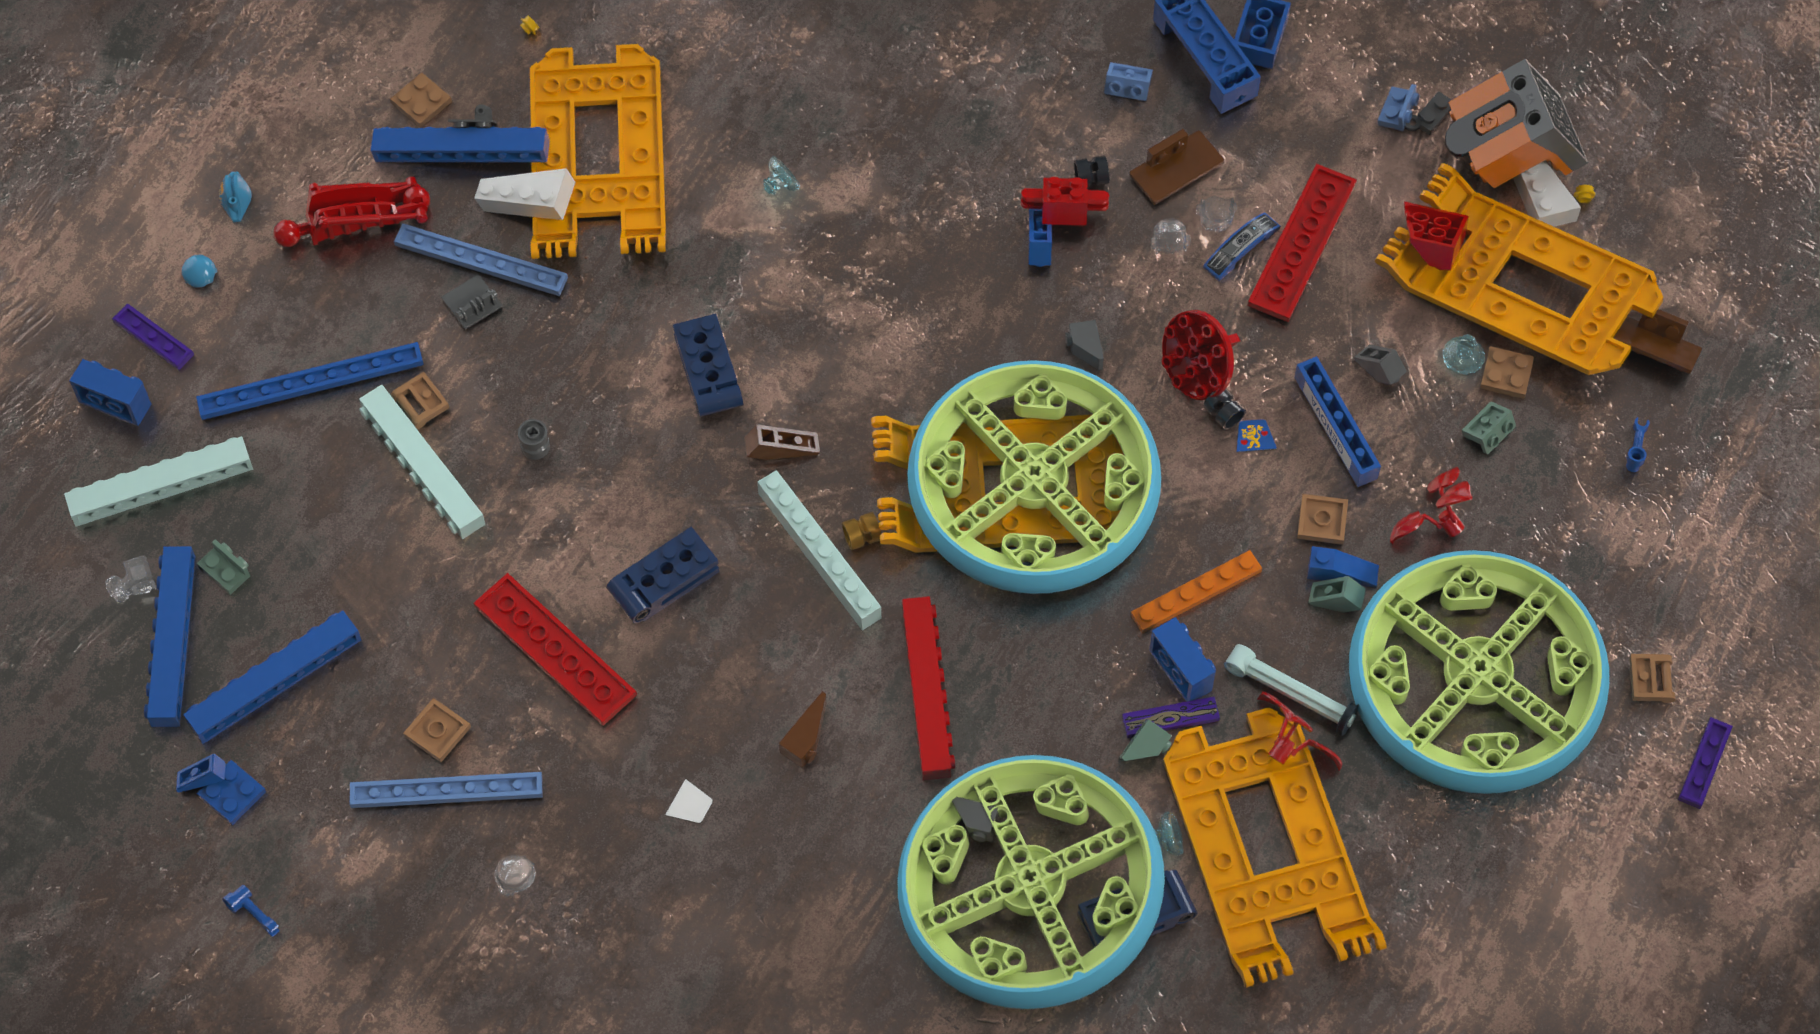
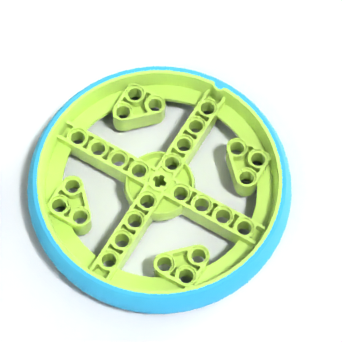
M1017 361L993 366L967 377L948 390L934 404L922 421L912 444L907 472L908 490L915 516L933 547L948 562L971 578L995 588L1017 593L1040 594L1066 591L1092 582L1113 570L1135 550L1144 538L1156 513L1161 492V468L1157 447L1146 422L1133 404L1121 392L1101 378L1070 365L1049 361ZM1042 388V389H1045L1046 391H1042V392H1041V391H1038L1037 389ZM1014 396L1013 408L1016 415L1025 418L1058 420L1065 416L1068 400L1082 406L1093 413V415L1052 446L1042 443L1022 444L986 405ZM1025 401L1028 404H1021L1019 402ZM1053 404H1059V405H1061V406H1059V407H1054V406H1052V405H1053ZM971 412H978L979 414H977V415H972V414H970V413H971ZM964 422L1003 462L1000 470L1001 484L954 518L944 496L956 498L962 491L965 448L961 442L950 441V439ZM1100 422H1107L1108 424L1101 425ZM991 427V428H993V430H990V431H989V430H986L985 428ZM1113 434L1120 444L1124 455L1115 453L1110 455L1107 460L1104 505L1111 511L1120 510L1111 526L1105 530L1070 494L1066 487L1069 480L1068 467ZM1082 435H1089V436H1091V437H1090V438H1084V437H1082ZM1001 443H1007V444H1009V445H1008V446H1001L1000 444H1001ZM1065 448H1072L1074 450L1066 451ZM956 453V454H958L959 456L953 457V456H950V454ZM1021 458V459H1023L1024 461H1022V462H1017V461H1015V459ZM1048 461H1055L1056 464H1049V463H1047V462H1048ZM938 466L941 467V469L934 470L932 469V467ZM1113 466H1119V467H1121V469H1118V470H1117V469H1114V468H1112V467H1113ZM954 482L956 485L950 486L947 483ZM1128 482H1135L1137 484L1129 485ZM1014 487H1019V488H1021L1022 490H1020V491H1015V490H1013L1012 488H1014ZM1046 490H1053L1054 493H1050V494H1049V493H1046L1045 491H1046ZM1111 495H1118L1119 498L1114 499V498H1112V497H1110V496H1111ZM1001 500V501H1003L1004 503H1003V504H996L995 501ZM1018 505L1029 509L1046 507L1083 548L1070 554L1055 557L1056 544L1053 538L1044 535L1009 533L1003 537L1001 553L984 546L974 538ZM1065 505L1068 506L1069 509H1062L1060 508V506ZM978 514H985L986 517L981 518V517H978L977 515H978ZM1081 521V522H1083V523H1085V524H1084V525H1077L1075 522ZM967 527L969 530L961 531L959 528ZM1097 537V538H1099L1100 540H1099V541H1092L1091 538ZM1013 545V546H1015V547H1017V548L1014 549V550H1011V549H1008L1007 547ZM1042 548H1047V549H1049L1050 551H1049V552H1042V551H1040V549H1042ZM1028 561L1031 562L1032 565L1025 566L1022 563Z
M1455 551L1426 558L1407 567L1387 581L1372 597L1356 624L1349 653L1351 690L1355 704H1359L1358 712L1368 731L1381 748L1405 769L1424 780L1448 789L1467 793H1503L1520 790L1552 777L1575 760L1589 744L1601 723L1607 705L1609 692L1608 657L1602 636L1589 611L1579 598L1552 574L1532 563L1510 555L1490 551ZM1462 578H1467L1471 582H1464ZM1497 588L1526 599L1491 639L1475 636L1462 640L1415 604L1425 596L1442 590L1440 603L1447 610L1489 608L1494 602ZM1480 592H1486L1489 596H1483ZM1447 594H1453L1457 598H1450ZM1537 604L1541 609H1536L1532 605ZM1405 611L1409 616H1403L1400 612ZM1545 615L1553 621L1563 637L1560 636L1553 639L1547 652L1552 689L1561 696L1568 695L1574 690L1572 701L1565 717L1514 679V665L1510 654ZM1518 620H1523V621H1525L1527 624H1526V625H1521V624H1519L1517 621H1518ZM1394 625L1398 626L1444 662V676L1448 687L1412 727L1403 720L1393 705L1405 702L1410 689L1405 651L1396 645L1390 646L1385 650L1387 639ZM1423 625L1428 630H1421L1418 626ZM1503 636L1511 637L1512 641L1505 640ZM1436 640H1444L1447 644H1440ZM1555 649H1561L1564 653H1558ZM1489 652L1496 653L1498 657L1490 656ZM1455 654H1462L1465 658L1460 659ZM1394 657L1398 659L1399 662H1392L1389 660V658ZM1574 663H1580L1583 668L1576 667ZM1374 674H1382L1384 678H1377ZM1559 679H1565L1569 684H1564ZM1493 683H1500L1503 687H1496ZM1465 684L1470 689H1463L1459 685ZM1393 688H1399L1403 692L1397 693L1393 690ZM1511 697H1518L1522 702H1516ZM1445 701H1452L1455 705H1447ZM1497 702L1544 738L1543 741L1534 747L1517 754L1519 740L1515 734L1509 732L1471 734L1464 740L1461 755L1448 752L1431 743L1466 703L1486 705ZM1536 711L1540 714V716H1533L1531 712ZM1430 717H1437L1440 719V722H1434ZM1549 726H1556L1560 731H1553ZM1422 733L1426 738H1418L1415 734ZM1502 744H1508L1512 749H1505L1502 747ZM1468 746H1474L1478 751H1471ZM1487 761H1494L1497 766H1491Z
M1042 755L1015 756L984 764L965 773L942 789L922 811L910 830L900 858L898 871L899 909L905 930L920 957L934 973L959 992L976 1000L1007 1008L1038 1009L1059 1006L1083 998L1107 985L1121 974L1143 949L1153 932L1163 900L1165 882L1164 862L1157 835L1148 817L1136 800L1113 779L1087 765L1065 758ZM1066 788H1071V789H1073V790H1072L1071 792H1069V793H1063V792H1062V791H1063L1064 789H1066ZM1022 791H1034L1033 797L1036 809L1040 814L1073 825H1082L1088 820V805L1098 812L1112 828L1053 853L1042 846L1026 845L1003 796ZM956 797L982 802L1005 856L997 866L993 881L935 906L932 884L933 873L939 883L946 885L952 883L957 877L969 848L966 830L962 826L957 825L961 821V817L954 807L952 800ZM990 798L997 799L995 802L992 803L987 802V800ZM1043 798H1050V801L1047 803L1040 802ZM988 806H995L991 810L988 809ZM997 807L999 817L1006 818L1002 823H998L995 820L993 822L990 817L991 812ZM1075 808L1082 809V811L1079 813L1072 812V810H1074ZM956 837L962 838V840L959 842H952V840ZM1008 838H1016L1014 842H1005ZM1117 838L1125 839L1122 843L1114 842ZM940 847L939 851L930 852L932 848ZM1095 848L1102 849L1099 853H1092V850ZM1126 854L1129 866V886L1119 876H1114L1107 880L1093 913L1096 932L1101 936H1105V938L1089 953L1080 957L1056 907L1064 894L1067 880ZM1018 858H1026L1022 863L1015 862ZM1072 858L1080 859L1077 863L1069 862ZM943 867L950 868L947 872H939ZM1050 868L1058 869L1055 873L1047 872ZM1013 888L1012 892L1003 893L1004 889ZM1116 888L1123 890L1119 894L1111 893ZM983 898H991L988 903H981ZM1038 898L1046 899L1041 904L1035 903ZM961 908H969L966 913L958 912ZM1004 908H1008L1019 915L1035 916L1059 967L1041 972L1025 973L1027 962L1021 949L987 937H977L971 943L972 957L963 951L948 934ZM1125 909L1133 910L1128 915L1122 914V911ZM941 917L947 918L943 923H936L937 919ZM1047 919H1055V922L1052 924L1044 923ZM1102 919L1111 920L1106 925H1101L1099 923ZM1058 939L1066 940L1062 945L1054 944ZM980 949H988V952L983 955L977 953ZM1013 959L1021 960L1017 965L1009 964ZM1067 960L1076 961L1071 966L1064 965ZM991 969L998 970L995 975L987 974Z

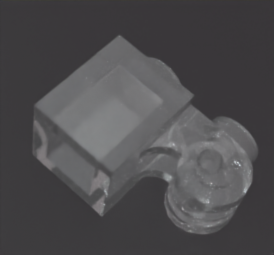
M145 555L123 562L126 576L123 579L114 575L110 576L105 582L109 595L115 598L117 602L127 600L131 594H146L152 589L157 588Z

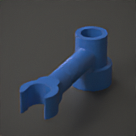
M1638 417L1633 424V429L1635 430L1633 447L1629 449L1626 457V468L1630 472H1637L1640 466L1644 464L1647 456L1646 451L1642 448L1644 434L1648 430L1650 422L1647 420L1645 426H1640L1638 424Z
M245 885L240 886L233 893L229 892L222 898L224 904L233 913L244 907L271 937L280 931L278 924L270 917H267L249 899L252 893Z

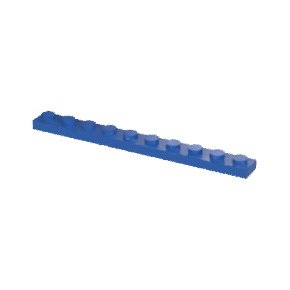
M415 342L196 396L201 419L204 420L424 364L419 344Z

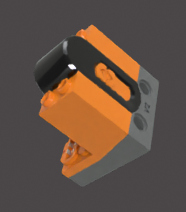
M1526 58L1449 101L1451 107L1449 114L1454 122L1446 131V148L1466 169L1474 172L1476 175L1479 174L1484 183L1488 182L1493 188L1545 160L1547 162L1550 161L1556 171L1560 170L1565 176L1588 164L1560 94Z

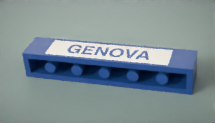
M1316 356L1297 364L1294 378L1357 487L1378 479L1381 465L1318 357Z

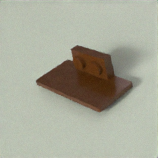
M1181 129L1149 148L1146 162L1131 170L1129 175L1151 202L1157 204L1222 165L1224 158L1201 131L1198 130L1188 136L1187 132Z
M1660 309L1657 310L1653 318L1642 314L1640 321L1626 317L1613 337L1631 346V350L1637 354H1643L1659 363H1665L1676 368L1678 371L1689 374L1692 372L1702 351V347L1682 339L1689 321Z

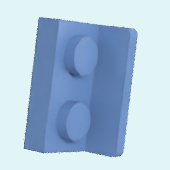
M1110 62L1104 93L1146 101L1153 70Z
M1411 84L1409 90L1391 87L1378 118L1379 126L1400 131L1404 130L1406 123L1411 121L1413 106H1417L1419 101L1416 85Z

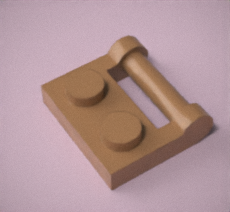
M425 372L396 388L391 393V397L404 409L416 429L422 428L426 422L449 409L448 402ZM410 393L423 409V413L419 415L406 399V394Z
M1631 654L1629 662L1632 701L1674 702L1675 693L1672 692L1670 668L1672 656L1668 654ZM1655 664L1661 666L1663 691H1657Z

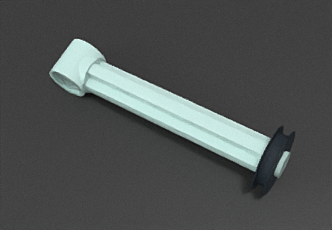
M1237 644L1224 663V667L1237 677L1248 675L1337 723L1336 733L1340 730L1342 731V736L1356 718L1359 704L1354 706L1352 701L1345 707L1256 659L1255 653L1244 645Z

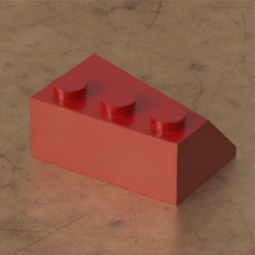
M1404 201L1410 243L1428 266L1435 267L1438 270L1451 271L1466 237L1469 216Z

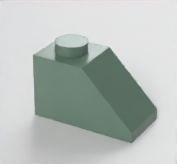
M1349 576L1313 582L1308 603L1313 606L1343 613L1361 610L1366 589Z
M1145 719L1119 759L1128 761L1157 756L1160 752L1164 754L1171 745L1169 739L1172 735L1151 720Z

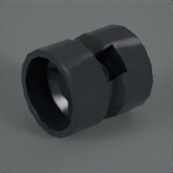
M1106 156L1093 157L1091 161H1088L1087 158L1074 160L1075 177L1087 179L1088 187L1092 183L1096 185L1109 184L1110 177Z
M1227 388L1221 394L1210 397L1216 393L1215 390L1208 396L1203 406L1212 416H1216L1215 420L1224 430H1228L1244 417L1246 410L1237 400H1234V396Z

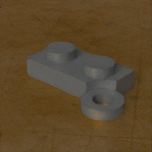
M1438 91L1418 113V116L1412 115L1411 121H1415L1416 125L1406 123L1405 129L1413 132L1420 129L1430 136L1449 115V111H1451L1449 101L1451 99Z

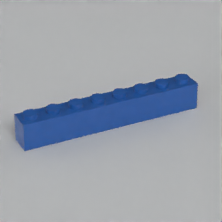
M382 127L373 129L370 151L375 162H547L550 139L546 128Z
M191 546L163 547V555L159 556L161 576L157 577V590H159V597L155 598L157 618H154L152 623L155 640H151L150 644L153 660L149 661L148 664L151 681L146 685V694L149 697V702L144 707V717L148 719L151 727H180L196 557Z
M343 610L332 614L321 625L309 629L306 635L292 640L286 648L272 653L263 663L252 666L240 678L232 679L220 691L212 692L206 700L191 706L183 714L188 725L201 743H206L360 642L359 631Z

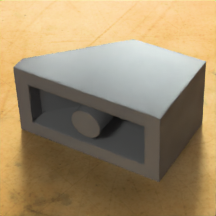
M1096 320L1069 323V331L1065 333L1066 345L1071 346L1072 354L1097 370H1103L1104 357Z
M1369 344L1353 357L1365 371L1380 383L1395 384L1407 372L1395 349Z
M961 797L954 798L952 800L953 805L960 815L961 822L969 836L978 842H985V840L993 842L995 832L982 802ZM988 806V809L991 810L995 806ZM997 807L991 812L990 817L993 822L995 820L999 823L1001 818L999 817Z

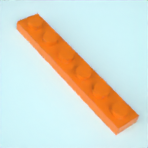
M1251 550L1131 611L1130 616L1143 634L1261 573L1262 567Z

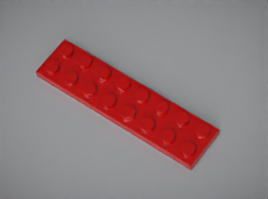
M1315 165L1248 300L1247 306L1289 322L1355 188L1357 179L1322 165Z
M506 573L473 603L480 613L602 726L637 696L635 689L510 574Z

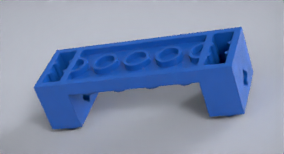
M1155 0L1153 21L1164 35L1172 31L1177 35L1211 82L1210 99L1221 114L1258 96L1261 76L1205 0Z

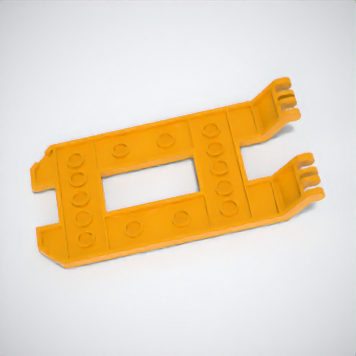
M638 44L616 45V63L574 65L573 47L551 48L539 63L536 62L530 67L531 128H546L550 139L547 162H531L532 173L567 168L575 180V185L563 220L532 217L531 259L540 258L539 249H545L546 257L552 258V248H555L556 258H561L562 248L568 247V256L577 257V218L621 216V254L629 253L628 244H635V252L637 254L641 253V243H645V252L650 253L651 243L656 242L658 251L666 252L660 61L644 52V49ZM618 104L620 173L576 176L575 106Z
M1442 163L1438 168V172L1450 180L1448 181L1446 178L1434 174L1431 178L1432 181H1429L1427 184V188L1439 196L1437 197L1428 190H1423L1419 198L1423 202L1430 204L1432 208L1469 216L1466 231L1469 238L1460 249L1451 271L1438 270L1435 267L1428 266L1410 243L1408 230L1402 227H1397L1394 231V236L1405 241V245L1395 238H1390L1383 247V252L1386 255L1392 256L1394 261L1384 254H1378L1375 263L1385 268L1404 290L1580 372L1592 375L1620 368L1631 352V346L1613 338L1632 309L1653 318L1663 302V294L1657 285L1654 271L1475 192L1454 167ZM1511 255L1589 289L1571 318L1493 283Z
M1091 415L1064 416L1058 420L1027 418L1000 421L1022 444L1042 443L1052 446ZM888 416L872 417V427H885L889 429L872 432V438L874 439L873 447H886L890 449L875 451L873 453L874 461L889 462L908 470L912 444L920 425L910 426ZM964 422L950 439V441L961 442L965 448L962 491L956 498L944 496L954 518L986 495L983 466L1003 464ZM1100 422L1101 425L1108 424L1107 422ZM991 427L985 428L986 430H989V431H990V430H993V428H991ZM1113 434L1074 463L1077 497L1074 498L1105 530L1111 526L1120 510L1111 511L1104 505L1107 460L1110 455L1115 453L1124 455L1120 444ZM1082 435V437H1084V438H1090V437H1091V436H1089V435ZM1001 443L1000 445H1001V446H1008L1009 444H1007V443ZM1065 448L1066 451L1074 450L1072 448ZM956 453L950 454V456H953V457L959 456V455L956 454ZM1021 458L1015 459V461H1017V462H1022V461H1024V460L1021 459ZM935 466L932 469L939 470L941 467ZM1113 466V467H1112V468L1117 469V470H1118V469H1121V467H1119V466ZM954 482L947 483L950 486L956 485ZM1111 495V496H1110V497H1112V498H1114V499L1119 498L1118 495ZM893 497L879 498L877 500V507L879 509L895 510V512H881L878 514V520L881 521L879 522V529H892L896 531V533H882L880 535L881 544H894L915 553L937 551L921 529L911 504ZM1019 505L974 538L988 548L1002 547V539L1009 533L1049 536L1054 539L1055 544L1078 542L1046 507L1029 509ZM1060 506L1062 509H1069L1068 506ZM978 514V515H977L978 517H981V518L986 517L985 514ZM1081 521L1075 522L1077 525H1084V524H1085V523H1083V522H1081ZM967 527L959 528L961 531L969 530ZM1097 537L1091 538L1092 541H1099V540H1100V539L1097 538Z
M1271 708L1246 714L1252 735L1217 745H1208L1202 726L1179 731L1174 739V743L1163 759L1167 776L1231 962L1241 975L1246 988L1254 984L1253 976L1250 974L1252 970H1257L1259 980L1262 983L1268 981L1264 967L1268 970L1271 980L1278 978L1277 971L1273 966L1274 964L1280 963L1284 976L1293 975L1289 957L1277 942L1271 922L1315 911L1324 937L1335 950L1339 962L1348 958L1347 951L1343 946L1346 944H1350L1355 957L1361 956L1357 941L1361 944L1364 954H1369L1371 947L1367 939L1371 937L1375 940L1377 950L1387 949L1382 931L1372 920L1367 910L1308 746L1297 752L1295 756L1290 755L1284 765L1268 755L1275 744L1274 742L1278 737L1285 718ZM1294 722L1287 723L1283 736L1286 737ZM1299 724L1290 737V740L1295 743L1294 749L1306 741ZM1269 780L1298 864L1254 876L1225 792Z

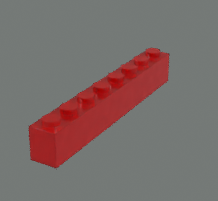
M930 596L902 599L922 780L951 778V769H955L954 755H949V747H953L952 735L947 733L946 726L950 725L949 711H944L943 704H947L946 689L941 690V682H945L944 670L939 668L938 661H942L941 647H936L935 641L939 639L938 625H933V619L937 618L936 605H931Z

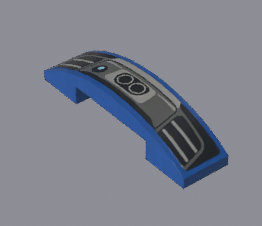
M1265 212L1256 216L1233 233L1203 265V268L1220 281L1235 268L1236 262L1259 242L1269 239L1281 226Z

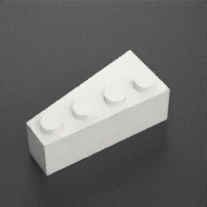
M1546 161L1513 178L1529 216L1553 227L1577 221L1581 209L1580 205Z
M567 168L486 178L480 180L474 199L485 212L563 220L575 180Z

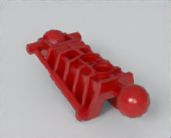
M408 177L405 182L370 184L369 182L319 186L317 183H311L309 185L306 207L307 222L297 224L291 220H282L274 227L273 238L280 246L292 247L298 243L301 236L311 234L313 245L315 246L318 245V242L325 239H335V236L348 235L359 229L364 231L367 230V227H384L383 225L399 224L400 221L414 218L419 223H424L428 219L426 212L430 205V195L425 188L417 184L415 177ZM403 202V205L395 206V203Z

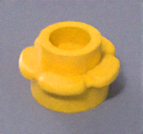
M529 15L524 19L521 18V28L528 35L531 32L535 35V32L539 29L535 21Z
M1579 185L1574 193V197L1580 203H1589L1596 195L1591 185Z

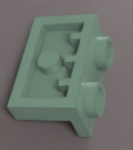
M1491 401L1462 429L1463 436L1481 444L1483 453L1489 454L1516 427L1512 410Z
M217 540L211 542L213 549L197 563V566L231 595L250 577L247 569L249 565L242 557L236 558L227 544L224 542L220 544Z

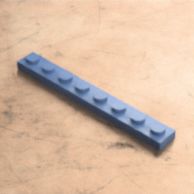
M403 223L394 240V244L397 247L560 296L568 279L567 273Z
M542 772L350 782L351 808L543 798Z

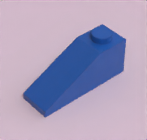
M1029 209V265L1038 267L1051 265V224H1042V209Z
M1312 546L1307 579L1324 581L1349 576L1361 586L1377 588L1379 565L1336 549Z

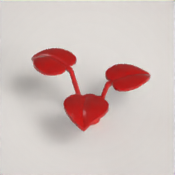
M1457 466L1441 473L1427 486L1429 493L1439 490L1441 498L1435 504L1437 508L1446 507L1447 509L1438 516L1439 522L1427 514H1421L1419 511L1408 514L1394 526L1390 536L1392 545L1395 540L1416 530L1423 523L1424 519L1436 525L1438 529L1443 528L1449 537H1454L1464 530L1465 526L1455 512L1452 511L1450 505L1472 500L1470 484L1467 481L1460 482L1449 488L1444 494V488L1452 485L1460 474Z
M1262 692L1258 696L1257 700L1272 703L1278 706L1285 714L1278 737L1268 755L1284 765L1290 755L1295 756L1304 747L1312 746L1331 758L1337 765L1338 771H1340L1342 761L1336 753L1312 739H1308L1294 749L1295 743L1290 740V737L1298 724L1309 732L1313 731L1312 727L1271 694ZM1294 722L1286 737L1283 736L1287 723Z

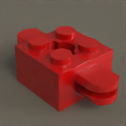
M1050 177L1043 178V189L1024 188L1021 191L1020 204L1024 209H1042V224L1087 225V211H1106L1109 208L1110 195L1107 191L1088 190L1087 179L1078 177L1072 179Z

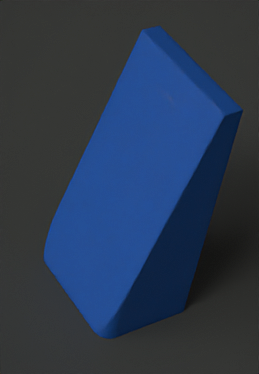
M212 754L177 772L176 791L179 793L223 781L225 779V761Z

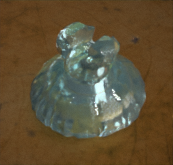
M772 156L768 162L770 176L763 180L764 190L769 195H775L780 188L789 191L798 190L800 183L782 161Z
M1468 334L1452 338L1446 343L1442 352L1443 361L1446 363V366L1458 374L1468 375L1469 373H1475L1477 370H1480L1485 361V351L1482 345L1476 341L1475 337Z
M1167 811L1161 815L1158 827L1154 831L1160 846H1163L1169 854L1179 856L1183 854L1184 850L1182 832L1174 813Z

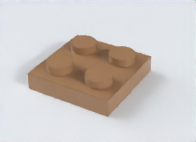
M421 72L391 97L390 101L392 105L419 128H422L452 103V98Z
M1490 346L1480 389L1524 399L1534 356Z
M1302 494L1297 539L1343 545L1348 499Z
M433 698L403 734L405 738L439 762H442L471 728V725Z

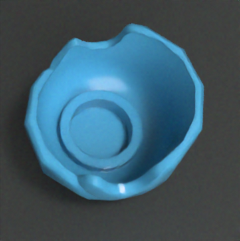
M193 255L184 262L181 273L188 285L193 288H201L213 282L215 273L218 270L210 258L204 255Z

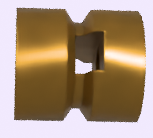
M873 512L861 515L859 520L853 518L842 522V530L851 550L863 547L865 542L871 544L880 541L882 533Z

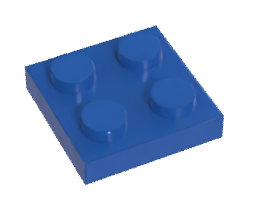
M230 760L225 767V779L221 782L204 786L197 795L233 826L266 793V790L242 768Z

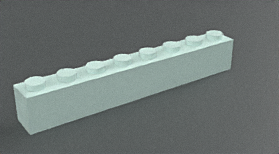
M380 385L359 398L361 404L359 410L365 420H371L373 423L372 428L378 436L382 435L385 438L384 443L390 452L395 451L398 455L396 458L402 468L407 467L411 472L409 475L416 485L420 484L422 486V493L428 501L432 500L436 504L434 506L435 510L441 518L445 516L449 521L447 525L452 533H458L464 539L483 527L485 520L482 512L384 386Z
M233 437L216 445H208L198 451L186 452L173 459H164L151 466H142L129 473H120L113 478L96 481L92 485L74 488L70 492L64 493L71 518L77 527L253 470L243 437Z
M775 470L759 480L757 483L760 497L863 631L882 619L880 604L778 471Z

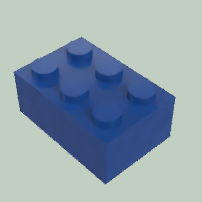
M1282 0L1246 1L1234 41L1251 64L1270 69L1273 68L1289 18L1290 2Z
M82 359L69 380L79 403L139 426L151 406L148 393L139 378L134 376L131 378L127 377L119 370L114 368L111 370L107 369L93 360L90 362Z
M1174 617L1152 630L1149 651L1186 701L1197 700L1211 692L1216 673L1215 665L1202 654L1203 651L1200 644L1191 639L1186 625L1180 623Z

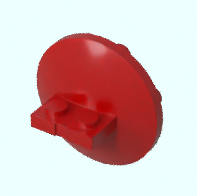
M1188 310L1181 312L1173 317L1165 327L1162 340L1163 357L1161 362L1163 367L1166 368L1172 385L1192 399L1206 400L1215 390L1216 393L1210 397L1221 394L1229 385L1234 370L1232 347L1239 343L1240 339L1237 333L1227 335L1218 320L1204 311Z

